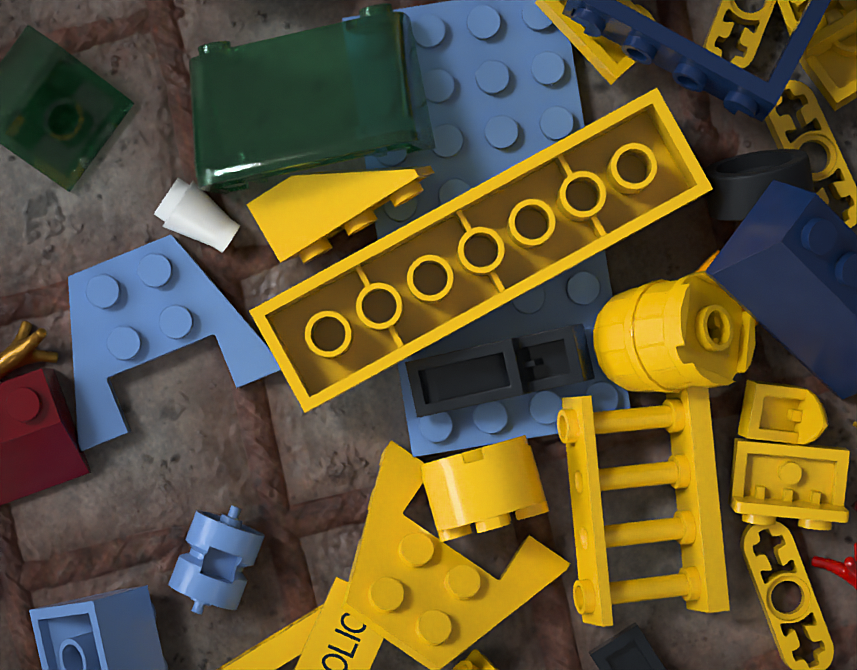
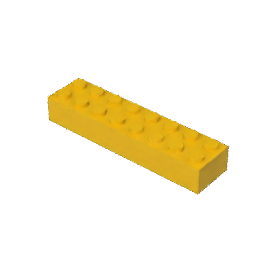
M655 88L249 310L303 411L308 413L699 199L713 190L658 88Z

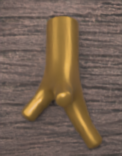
M22 321L15 339L0 353V380L15 369L36 362L57 363L59 358L57 352L36 350V347L47 337L46 329L39 328L29 336L32 324L28 321Z

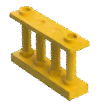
M692 386L680 392L666 393V400H664L663 405L598 412H593L592 395L561 398L562 409L558 412L557 429L562 443H566L579 579L575 581L573 586V598L578 613L582 615V621L601 627L613 626L612 605L682 596L686 601V608L706 613L730 611L709 389L707 387ZM665 428L670 433L672 455L668 461L598 468L595 437L597 434ZM671 484L675 489L677 511L672 518L604 525L601 491ZM676 540L680 544L683 567L680 568L678 574L609 582L606 548Z

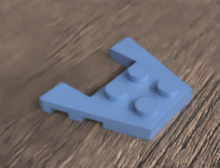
M168 235L68 276L77 432L81 451H86L131 432L110 381L111 377L206 338L216 336L236 388L281 371L270 348L173 235Z

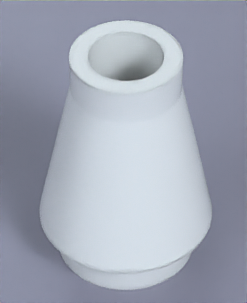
M179 177L154 213L155 216L165 222L162 227L210 245L221 253L229 245L240 227L194 181L189 185Z

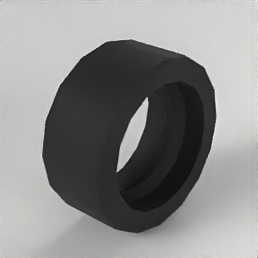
M774 149L741 154L720 160L703 170L713 190L706 194L710 217L718 220L743 221L773 179L815 193L809 156L807 152L797 149Z

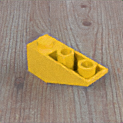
M431 165L307 172L288 177L246 205L280 263L300 257L303 264H306L332 249L333 247L328 239L345 229L348 236H351L377 221L378 218L374 210L391 201L396 208L418 196L424 191L420 182L435 172Z

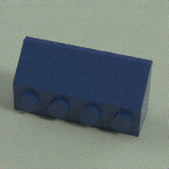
M773 179L705 273L835 396L841 399L848 398L857 394V235L816 193Z

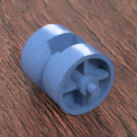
M231 505L228 515L222 514L220 516L203 510H196L185 539L191 547L190 552L179 555L168 583L171 588L189 596L191 600L195 601L191 610L194 613L202 615L205 605H213L228 610H237L248 581L242 572L243 568L254 565L265 535L242 524L243 521L238 519L242 509L237 506Z

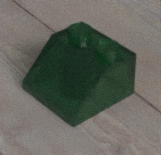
M27 25L0 62V144L70 192L135 103L57 43L30 25Z

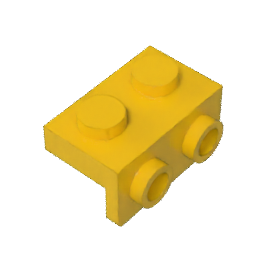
M735 438L728 504L735 513L742 514V521L751 524L775 525L776 517L798 519V526L803 528L831 530L832 522L848 523L849 510L844 507L850 451L843 447L799 445Z

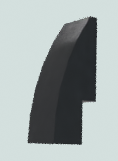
M583 323L405 362L417 418L595 379Z

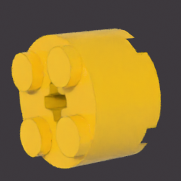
M526 435L420 465L423 475L422 480L440 542L471 534L470 523H475L477 533L511 524L509 512L515 511L517 520L549 512L531 445H528Z

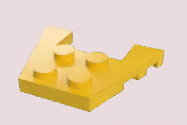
M391 440L381 455L376 484L371 493L365 526L357 546L341 609L428 669L441 670L547 585L561 576L571 563L529 535L521 543L501 577L497 580L450 546L440 542L437 537L403 514L423 483L420 465L425 463L417 457H412L411 453Z

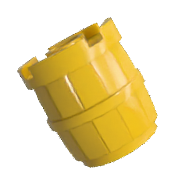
M705 271L691 273L674 281L654 280L640 287L618 293L598 313L593 329L594 351L602 371L612 382L632 392L676 393L692 386L712 388L730 385L735 382L732 379L737 373L746 372L751 365L756 345L754 318L746 311H742L741 306L712 280Z

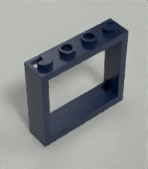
M568 0L562 14L586 27L584 34L592 37H600L602 35L622 46L623 53L632 60L645 65L654 63L672 73V78L682 87L694 92L705 91L722 100L724 107L735 115L739 110L763 122L780 99L831 0H809L767 81L760 79L616 0Z

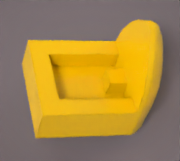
M747 380L738 435L747 439L806 445L817 440L828 427L829 423L825 408L818 396L811 390L795 385Z

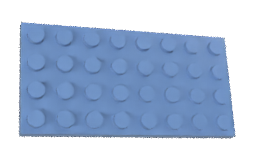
M451 0L342 18L366 169L431 165L435 172L420 182L424 191L418 196L396 208L389 201L374 210L378 218L375 221L378 240L585 127L571 42L535 4L536 0ZM605 250L398 363L412 457L491 445L526 435L528 439L558 434L557 416L559 410L562 409L561 398L592 395L593 412L631 408L628 391L606 377L598 364L593 346V329L597 315L613 297ZM583 323L595 379L417 418L405 362Z

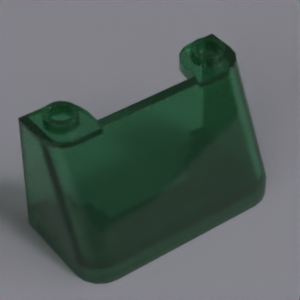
M376 4L360 9V18L235 47L231 46L230 41H218L199 46V55L189 60L194 166L199 189L224 195L249 189L248 181L257 184L268 182V178L367 156L383 157L387 156V152L406 149L407 154L435 149L436 146L410 17L404 12H393L392 4Z

